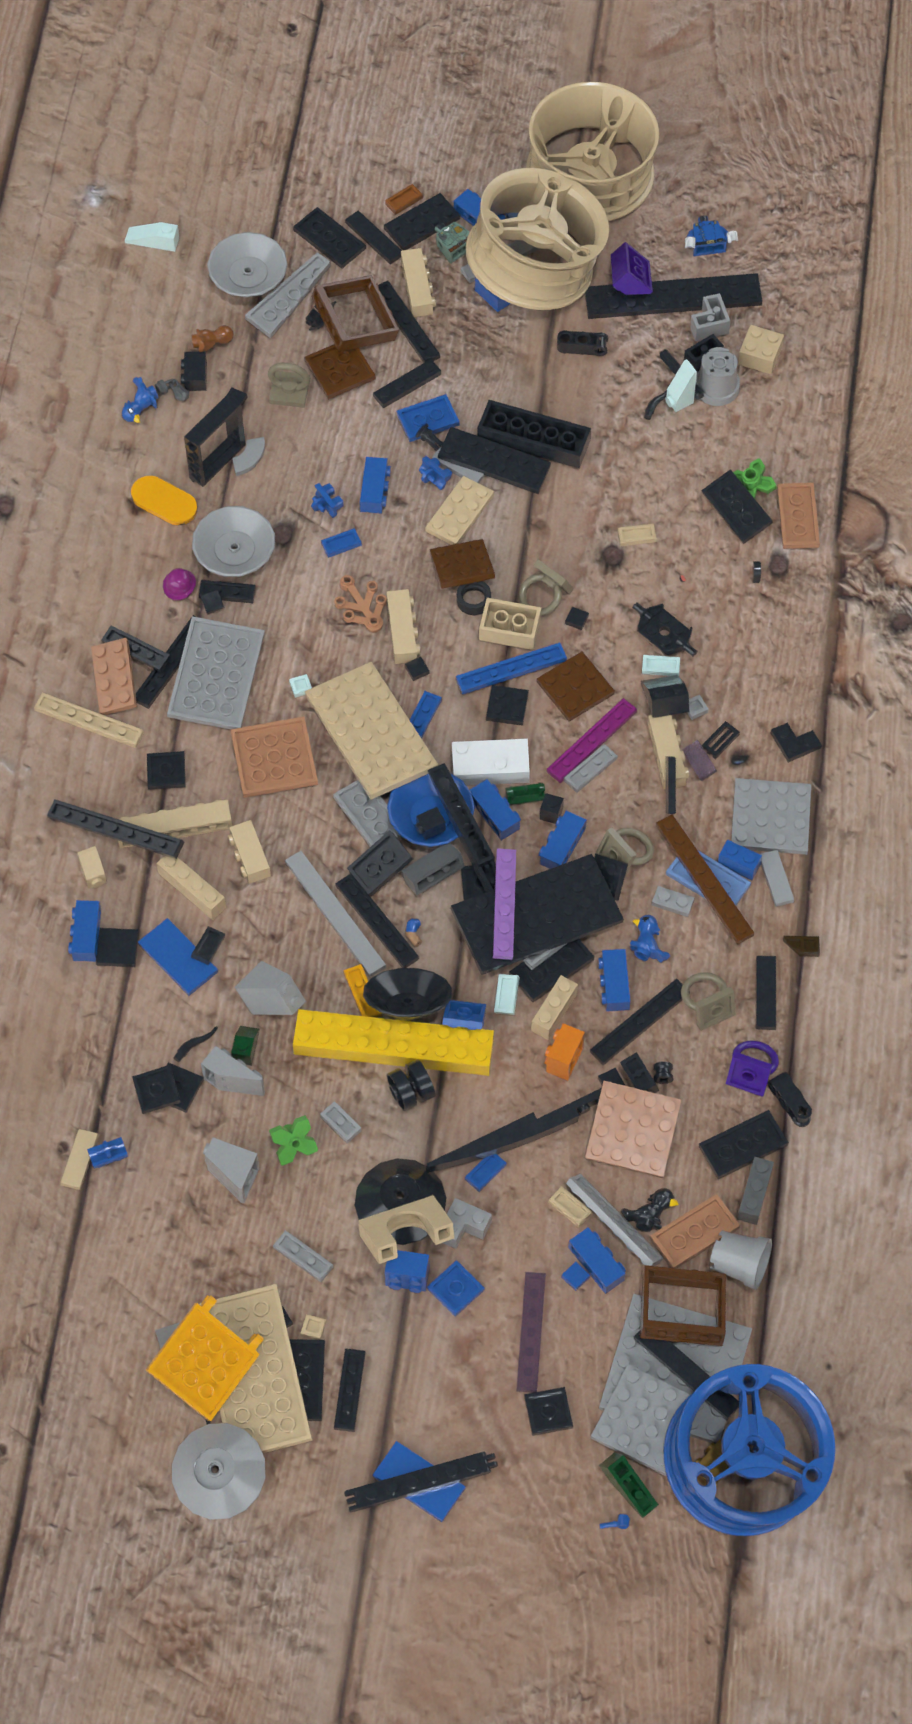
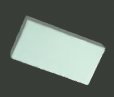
M643 655L642 674L679 676L680 657Z
M499 974L494 1008L496 1014L515 1015L519 985L518 975Z

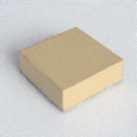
M306 1314L301 1336L321 1340L326 1319Z

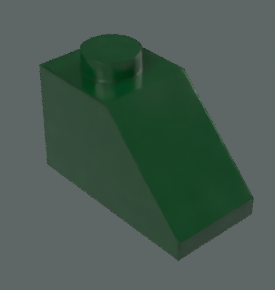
M246 1026L239 1027L235 1034L231 1056L234 1059H240L246 1065L252 1066L260 1029Z

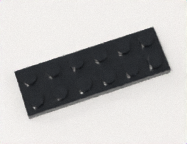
M450 427L438 453V458L483 473L491 478L539 494L551 467V462L454 427Z

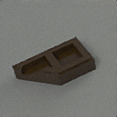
M783 936V942L799 956H820L819 936Z

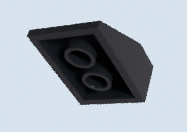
M678 675L641 681L653 718L690 712L689 693L684 681Z

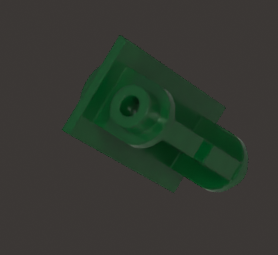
M539 782L538 784L510 786L506 788L507 800L510 805L543 801L545 785Z

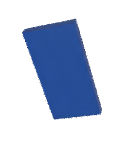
M168 918L138 941V945L188 996L218 973V969L211 962L207 965L191 958L196 946Z
M396 1441L373 1473V1477L381 1481L434 1465ZM458 1482L405 1498L440 1522H443L466 1489V1486Z

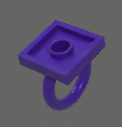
M750 1040L738 1044L732 1053V1061L726 1084L763 1097L769 1076L776 1071L779 1065L777 1053L772 1047L760 1041ZM749 1048L762 1050L769 1055L771 1064L741 1054V1052Z

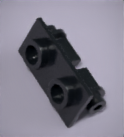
M336 301L331 303L332 307L337 303ZM313 308L305 321L307 325L311 326L309 331L320 329L324 325L319 311L317 312Z

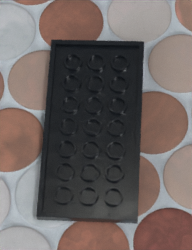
M592 854L515 882L512 960L493 959L495 889L453 904L450 907L481 975L623 923L624 921Z

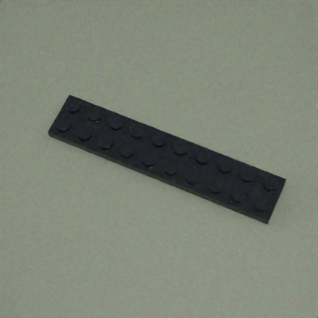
M758 273L652 281L653 292L651 294L625 295L623 292L617 291L613 284L589 286L585 292L588 319L702 310L703 297L719 293L725 308L762 306L763 302Z

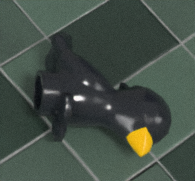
M661 1188L647 1199L651 1203L645 1204L637 1210L621 1209L623 1216L628 1222L635 1221L636 1227L639 1230L650 1232L652 1228L655 1230L662 1228V1225H660L662 1222L659 1218L665 1209L678 1206L679 1204L670 1189Z

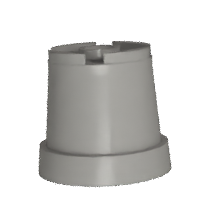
M712 348L707 354H704L700 370L696 375V383L704 391V397L700 398V400L708 405H727L737 398L740 391L737 357L726 348Z
M722 1230L719 1233L722 1236L721 1240H716L710 1262L714 1263V1265L710 1266V1269L742 1281L745 1286L757 1290L769 1262L772 1240L760 1236L753 1238Z

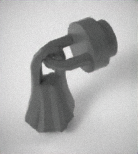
M170 379L165 382L160 380L155 384L158 394H166L168 389L172 388L178 401H185L189 398V391L182 387L176 379Z

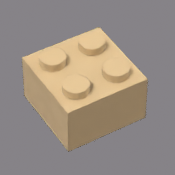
M750 325L739 351L738 365L772 374L783 347L784 335Z

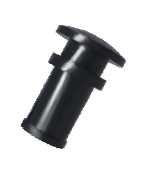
M426 423L419 428L415 437H421L422 441H426L437 451L439 447L435 442L441 447L443 441L437 438L431 429H428L429 424Z

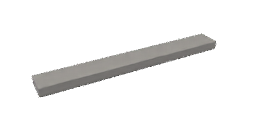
M299 851L286 859V865L357 961L362 964L368 976L372 977L385 969L386 964L303 852Z

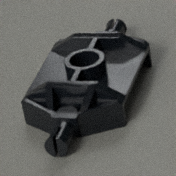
M638 602L633 605L632 608L640 614L637 631L666 655H672L686 651L692 657L697 654L698 651L689 643L693 628H687L664 609V604L648 607L647 609ZM667 630L669 634L661 635L660 631Z

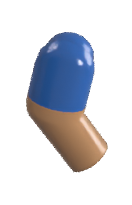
M412 918L407 922L405 935L414 947H418L421 945L422 940L416 932L419 926H421V922L419 919Z

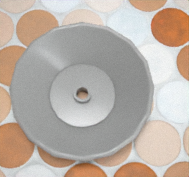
M253 232L233 234L220 241L211 251L207 263L209 276L215 285L230 295L240 297L259 296L274 289L284 278L288 265L285 251L277 241L264 234Z
M226 506L210 512L198 523L193 533L192 549L198 562L208 571L224 577H241L257 571L268 562L275 549V533L270 522L258 511L244 506Z
M228 1423L207 1424L191 1432L179 1445L172 1462V1484L179 1500L192 1513L210 1520L229 1519L246 1511L259 1496L265 1481V1458L258 1442L244 1429ZM214 1466L219 1467V1471L217 1473H213L212 1471Z

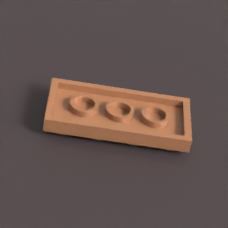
M814 482L777 484L783 549L819 548L820 540Z
M122 638L92 646L99 713L108 715L136 708L137 702L128 639Z
M716 1194L650 1235V1239L670 1267L678 1268L713 1246L716 1240L720 1241L722 1236L719 1233L722 1230L733 1233L740 1228V1225Z

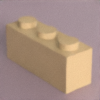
M249 820L229 827L230 835H227L231 846H235L236 851H234L236 861H240L242 864L240 871L243 878L247 877L250 884L271 877L270 867L252 821Z
M562 975L559 977L532 1020V1032L547 1040L550 1039L577 995V983Z

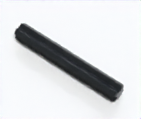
M667 349L660 351V358L676 375L681 365ZM696 383L694 397L699 400L704 397V391Z

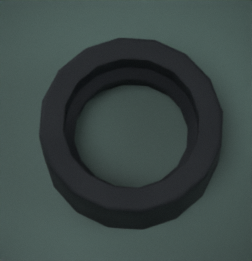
M484 581L460 585L456 594L459 609L468 615L483 614L486 599L491 598L490 587ZM477 590L484 594L485 599L479 604H469L464 601L463 595L468 591Z

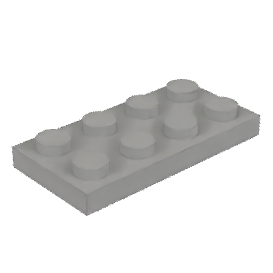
M359 780L333 794L335 801L370 847L389 830L393 832L398 840L402 838L390 823L387 804L381 796L371 800Z

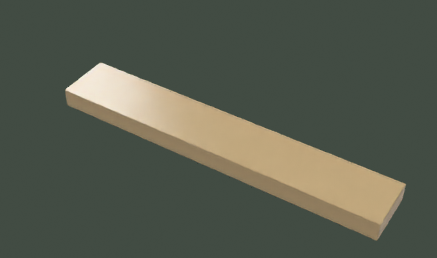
M43 692L34 707L37 712L137 748L144 734L142 729Z

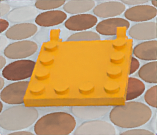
M207 1295L204 1298L201 1306L198 1303L192 1306L146 1368L149 1374L208 1421H212L260 1354L256 1349L264 1340L258 1333H254L247 1344L211 1315L209 1311L217 1301L211 1295Z

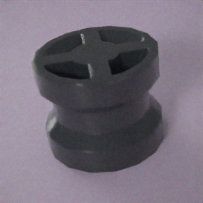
M657 1062L653 1065V1070L655 1071L654 1082L668 1084L674 1080L671 1074L673 1070L672 1063Z

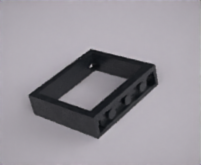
M228 394L184 436L189 478L192 482H197L204 487L246 446L241 403ZM225 422L227 438L202 461L200 446Z

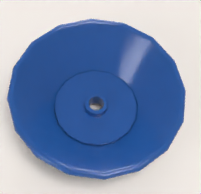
M429 774L391 791L387 810L390 823L400 836L413 844L428 847L448 844L458 838ZM451 774L473 815L475 806L471 791L461 779ZM437 807L446 822V831L425 840L423 835H419L416 831V816Z

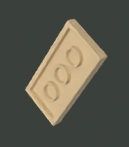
M463 476L425 527V532L450 545L460 543L493 498L494 491Z

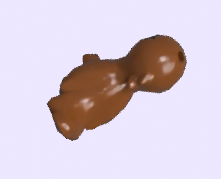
M226 325L218 327L215 331L196 329L197 334H192L193 348H199V352H207L215 343L227 344L233 339V330Z

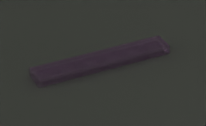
M525 1272L516 1392H537L546 1273Z

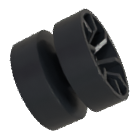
M418 1059L405 1064L406 1075L400 1068L386 1074L391 1094L403 1111L417 1106L416 1095L422 1102L436 1096L432 1081L425 1067Z

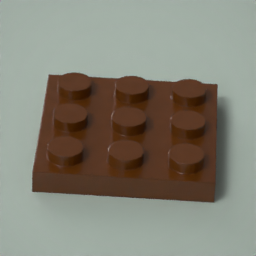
M335 344L304 357L307 366L328 400L376 380L375 373L359 348L338 352Z
M483 539L430 549V556L441 589L495 578V572Z
M583 651L537 678L539 686L568 722L615 694V690Z

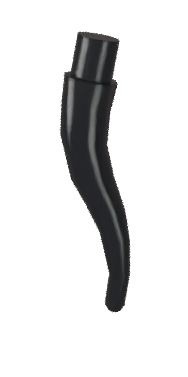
M667 390L654 397L648 403L645 409V419H651L657 404L666 398Z
M214 1027L211 1032L203 1036L191 1038L183 1043L173 1057L174 1060L180 1062L192 1047L208 1040L217 1031L218 1027Z

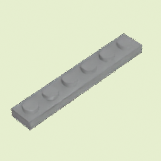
M581 1174L573 1176L567 1181L566 1184L571 1188V1191L578 1195L585 1205L596 1213L600 1221L605 1223L612 1230L613 1234L619 1237L626 1244L627 1248L640 1258L644 1265L654 1266L660 1264L663 1257Z

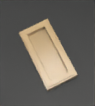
M654 523L620 527L617 530L620 546L653 543L657 539Z
M562 1186L548 1200L549 1204L578 1228L592 1214V1211Z

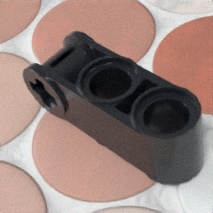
M563 330L557 335V350L563 354L604 356L608 351L606 343L609 337L602 332L592 333Z
M784 1071L768 1080L770 1091L779 1100L782 1108L788 1113L794 1124L799 1127L809 1125L812 1108L805 1100L801 1091L795 1086L789 1074Z

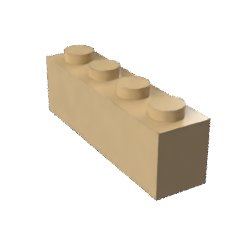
M421 248L401 251V264L411 313L414 317L433 315V307H436L435 297H431V293H433L432 283H428L430 273L429 268H425V265H427L426 255L422 254Z
M409 589L387 591L395 664L407 663L416 659L417 655L420 654L419 643L415 642V639H418L417 627H413V623H416L415 612L411 611V607H414L413 596H409Z
M649 715L648 728L663 790L666 789L665 756H674L676 758V787L686 786L689 771L683 764L685 762V755L679 748L681 746L680 735H676L675 732L677 730L676 719H672L671 715L656 718Z
M164 856L156 863L158 874L212 920L226 908L225 897L178 857L174 859Z

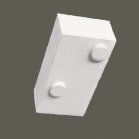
M528 739L452 742L453 775L461 779L465 785H478L486 779L491 784L529 783Z

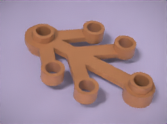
M350 575L343 576L340 579V587L343 591L349 592L356 602L345 601V598L342 596L335 598L334 603L337 609H348L343 613L344 621L347 623L363 624L367 630L373 633L380 631L383 627V619L380 616L383 607L387 604L386 596L383 594L376 596V608L373 614L369 609L374 594L378 590L377 582L369 581L367 583V593L363 600L355 588L354 578ZM353 611L361 612L365 617L356 616Z

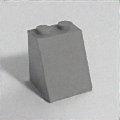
M263 961L235 986L238 994L253 1015H293L306 1002L289 974Z
M212 1138L211 1142L206 1144L203 1152L208 1171L241 1203H245L260 1169L257 1153Z

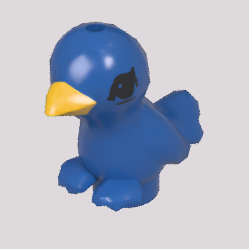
M135 377L133 382L137 386V392L133 402L128 400L124 404L122 417L127 422L135 421L140 423L141 411L150 405L155 409L158 408L156 399L159 397L153 385L146 387L141 377Z
M644 915L640 919H634L632 922L640 931L637 941L631 940L630 950L634 951V955L642 961H647L649 957L657 959L660 963L669 959L670 954L658 948L657 941L653 936L654 934L659 935L660 931L656 918L652 915Z

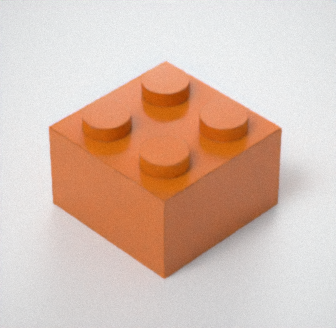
M564 1023L560 1029H556L553 1036L554 1043L552 1046L549 1045L545 1052L546 1059L544 1064L547 1065V1073L567 1081L569 1080L584 1049V1031Z

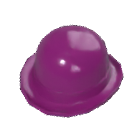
M182 568L173 569L163 580L164 593L172 600L187 598L196 586V578L192 572Z

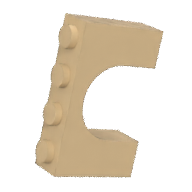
M433 1195L358 1220L360 1237L379 1264L398 1258L397 1244L391 1235L397 1229L403 1227L421 1228L428 1233L435 1245L454 1239L453 1222Z

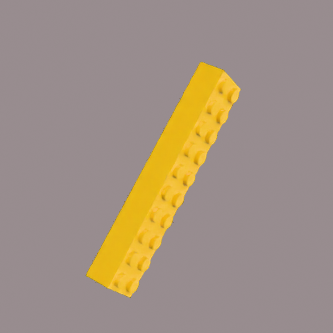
M298 1009L293 1052L294 1055L405 1067V1064L418 1059L425 1069L489 1076L494 1044V1030H470L466 1027L452 1028L448 1025Z

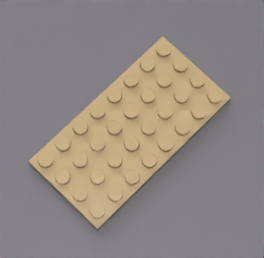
M372 662L305 691L310 704L371 800L427 775L428 769L438 766V763Z
M277 1284L216 1299L217 1301L209 1313L247 1344L254 1333H258L264 1338L256 1349L260 1355L220 1408L222 1423H228L244 1429L258 1442L262 1453L312 1441Z

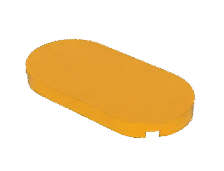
M156 476L141 477L132 485L131 496L134 503L172 525L190 523L197 515V503L192 495Z

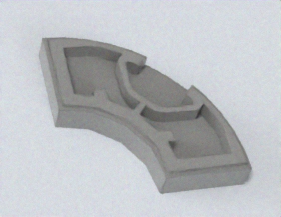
M264 437L246 440L244 452L232 458L236 476L249 472L262 459L265 451Z

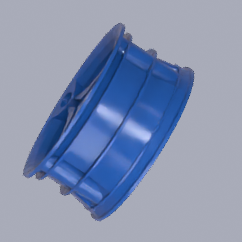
M745 1364L730 1367L704 1381L676 1410L668 1426L664 1441L665 1471L671 1489L678 1501L690 1515L705 1526L718 1532L735 1536H755L771 1532L805 1511L824 1491L830 1479L835 1461L833 1427L826 1409L816 1394L792 1374L761 1364ZM761 1388L782 1398L798 1414L809 1434L813 1461L806 1463L785 1449V1440L780 1428L769 1418L763 1416L759 1399V1390ZM718 1390L739 1395V1417L727 1427L721 1441L722 1455L707 1467L700 1463L692 1462L690 1431L695 1415L701 1405L711 1394ZM747 1395H751L753 1414H748ZM750 1444L753 1446V1447H752V1450H754L752 1453L749 1451V1450H750V1447H749ZM784 1460L801 1469V1471L798 1473L781 1463ZM725 1461L729 1468L713 1477L710 1470ZM776 1472L796 1480L794 1501L772 1511H743L729 1506L715 1497L717 1491L716 1481L733 1473L747 1479H760ZM698 1476L706 1479V1486L698 1483Z

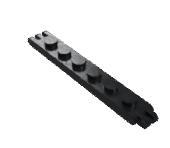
M480 1452L344 1491L345 1497L354 1495V1497L346 1500L347 1504L356 1503V1505L349 1507V1512H356L489 1474L492 1468L498 1466L497 1461L488 1462L496 1458L495 1453L486 1455V1452Z

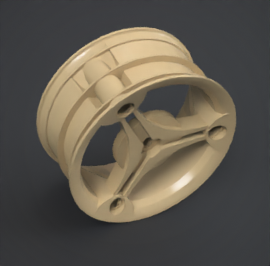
M581 82L570 84L551 92L536 106L529 124L531 151L527 159L526 168L551 170L577 181L597 198L606 213L608 221L621 218L633 212L646 200L654 182L653 158L659 141V127L652 110L641 98L616 85L601 82ZM578 128L599 129L600 134L592 142L577 144L568 153L547 154L545 144L560 133ZM615 142H630L639 151L643 163L629 173L615 177L617 160L611 149Z
M540 168L510 170L493 179L483 192L477 223L471 229L466 242L467 261L479 282L491 293L508 303L534 310L562 308L577 301L587 291L592 280L593 266L597 256L603 251L608 240V218L597 198L587 188L573 179L564 177L557 172ZM505 213H519L515 218L500 220L497 216ZM569 232L579 242L581 246H579L567 233ZM502 240H523L534 247L550 249L568 263H545L530 259L514 251Z

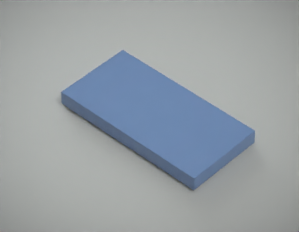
M698 851L734 904L737 905L751 886V882ZM676 857L667 869L666 875L705 898L680 860Z

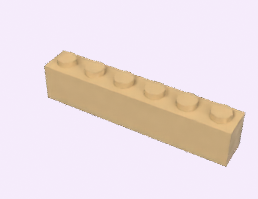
M216 800L206 804L198 803L190 807L181 806L173 810H160L156 813H142L138 816L121 817L119 819L175 838L226 830L232 826L228 800ZM118 841L120 849H121V848H127V847H132V846H133V845H130V844H127V843Z

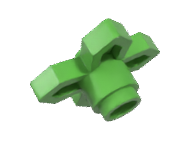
M760 458L751 462L749 468L745 469L744 472L740 470L733 472L755 500L757 490L769 494L777 489L772 477L763 476L766 468Z
M306 1115L296 1118L292 1125L287 1124L283 1127L279 1125L269 1130L272 1141L275 1144L281 1145L276 1152L281 1165L293 1162L297 1150L306 1155L318 1151L314 1138L306 1136L311 1129Z

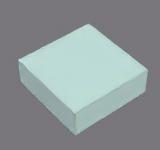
M307 674L289 679L295 698L305 695V691L312 688Z

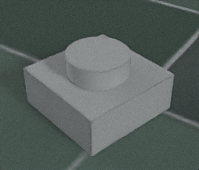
M700 695L689 699L690 712L687 713L691 720L708 713L709 709Z

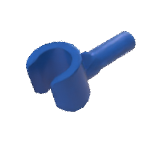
M619 1514L618 1521L600 1523V1529L609 1527L627 1529L630 1518L628 1515Z

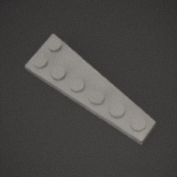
M317 252L245 315V319L271 338L330 267V261Z

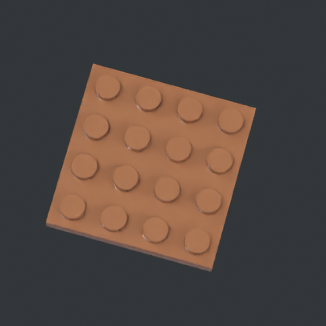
M304 716L230 729L243 798L318 785Z
M603 1081L585 1159L663 1178L681 1100Z

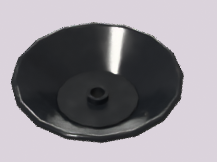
M397 968L373 976L364 985L363 997L370 1007L380 1013L397 1020L414 1021L444 1008L452 999V987L444 977L435 972L420 968Z
M396 1158L379 1163L364 1175L356 1189L354 1206L358 1220L432 1195L445 1211L447 1197L442 1181L434 1172L428 1173L425 1165L416 1160ZM398 1194L404 1195V1197L401 1199L397 1198L396 1196ZM403 1227L397 1229L391 1235L395 1239L396 1244L406 1245L421 1241L428 1236V1233L418 1227Z

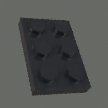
M389 830L349 865L347 869L366 893L372 897L414 858L393 832Z

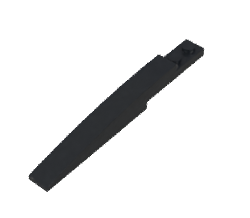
M443 763L428 769L427 772L484 890L486 892L494 890L496 876L495 856L446 764Z
M602 1088L538 1119L534 1112L427 1163L426 1171L428 1173L484 1159L485 1157L506 1152L564 1129L578 1122L579 1113L584 1114L591 1109L590 1107L598 1105Z

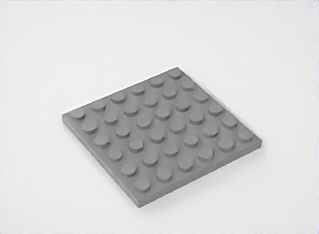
M633 1294L600 1402V1410H605L628 1364L690 1395L694 1393L689 1386L634 1339V1336L641 1330L642 1296ZM649 1298L648 1320L717 1327V1318ZM726 1321V1335L723 1346L670 1342L709 1376H712L724 1369L742 1365L752 1328ZM704 1401L692 1423L690 1437L716 1444L721 1440L726 1419Z

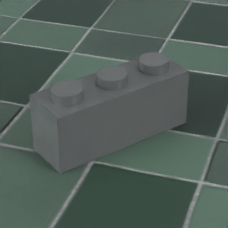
M451 843L440 846L401 871L405 884L416 895H419L462 869L465 865L461 853Z
M754 1157L737 1220L757 1225L774 1162Z

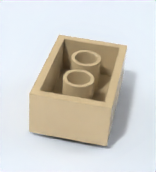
M487 598L479 628V640L534 650L541 621V607Z

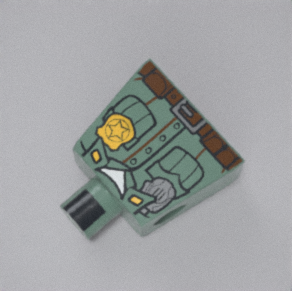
M442 222L437 224L435 227L437 232L436 244L448 262L452 264L466 254V242L470 231L456 222L451 223L447 227Z

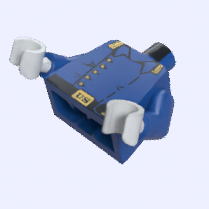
M700 216L698 223L693 224V229L688 232L685 238V248L693 247V256L726 252L727 241L728 243H731L733 240L738 241L737 231L728 232L716 220L709 221L707 216Z

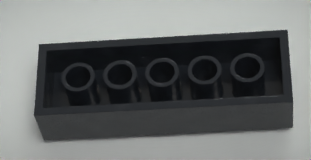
M488 400L477 427V436L529 455L580 469L591 441V428Z

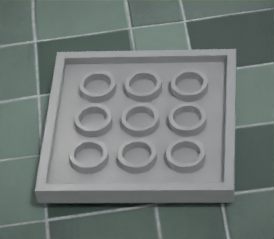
M735 778L731 841L749 850L767 852L778 850L780 853L807 855L811 784Z
M628 1364L591 1435V1439L666 1476L664 1465L666 1432L676 1410L690 1394Z

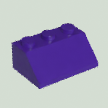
M624 242L610 255L614 288L625 295L651 294L653 289L650 261L628 243Z

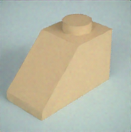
M96 846L77 852L81 871L88 888H97L107 883Z

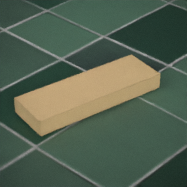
M78 1130L61 1180V1186L81 1190L91 1160L87 1149L95 1147L98 1133Z

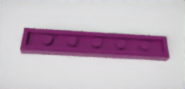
M623 698L547 768V773L559 783L564 781L565 776L592 755L635 715L637 708Z

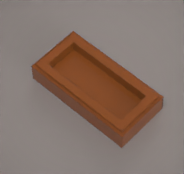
M411 184L386 199L385 205L396 215L423 199V194Z

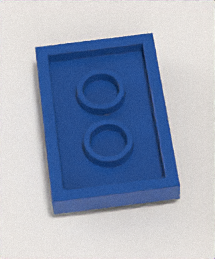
M447 394L397 410L398 419L409 442L421 439V437L416 438L415 435L419 428L426 423L429 424L428 429H431L433 434L460 425V421Z

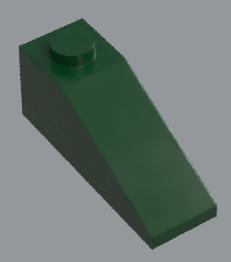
M614 1452L599 1465L609 1481L641 1518H644L659 1505L624 1455Z

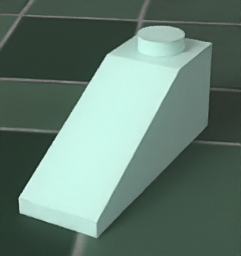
M159 222L129 227L125 243L175 252L179 241L178 225Z
M687 359L684 360L667 389L666 403L675 412L694 403L697 371Z

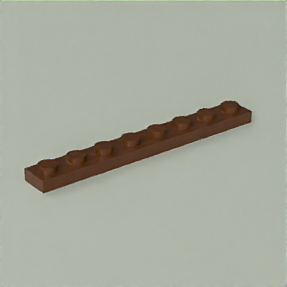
M673 814L656 822L657 829L737 945L753 937L754 931Z

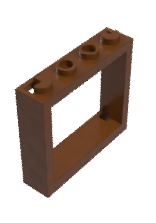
M372 275L315 285L311 297L338 352L395 341L399 332L398 324L395 322L392 311L388 308L385 297L381 294L378 284ZM365 291L384 330L347 337L329 298Z
M645 1265L642 1275L640 1338L723 1346L726 1335V1274L695 1269L687 1270L676 1267L668 1268ZM649 1283L717 1290V1327L648 1320Z

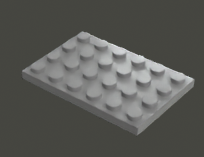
M192 616L167 717L226 729L242 728L265 630Z

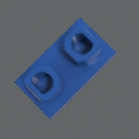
M423 457L422 465L419 468V472L422 474L421 480L424 483L432 482L440 490L444 489L446 482L451 479L452 471L448 468L442 470L440 468V461L437 458Z
M320 483L316 484L315 488L317 491L315 493L316 496L312 498L314 501L311 505L314 511L320 510L321 512L327 510L332 518L336 517L337 510L344 506L343 500L340 496H336L333 499L330 498V496L335 494V490L330 483L321 486Z
M122 1137L109 1142L103 1141L102 1144L87 1149L94 1169L128 1157Z

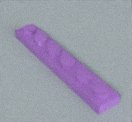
M497 849L493 959H513L516 850Z

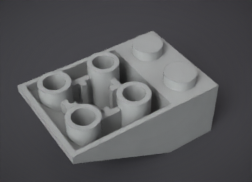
M215 1046L201 1063L204 1080L218 1090L259 1096L265 1095L263 1076L258 1071H252L247 1068V1065L242 1060H236L231 1057V1054L226 1049H219Z

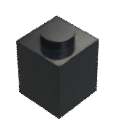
M545 793L540 808V820L556 824L563 811L564 798Z
M435 807L416 816L415 828L418 834H422L426 840L446 831V822L439 809Z

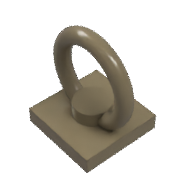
M277 363L271 366L268 370V378L272 383L269 404L305 408L311 379L307 371L292 363ZM279 370H291V371H294V372H296V373L283 372V371H279Z
M537 559L534 567L540 573L528 577L523 582L519 590L520 604L529 605L526 599V592L529 586L536 581H542L555 591L552 603L546 608L541 609V616L552 613L560 604L562 590L570 595L574 588L565 578Z
M612 827L606 831L596 854L628 863L626 876L631 865H642L652 859L654 846L649 837L637 829L621 828L615 831ZM630 835L640 839L646 846V854L642 857H636L637 854L623 840L622 836Z
M708 972L697 973L690 976L684 982L681 989L682 1000L689 1008L696 1011L697 1026L701 1031L736 1015L734 991L731 987L727 988L725 981L718 975ZM709 980L719 986L720 992L698 1002H694L689 996V989L695 982Z

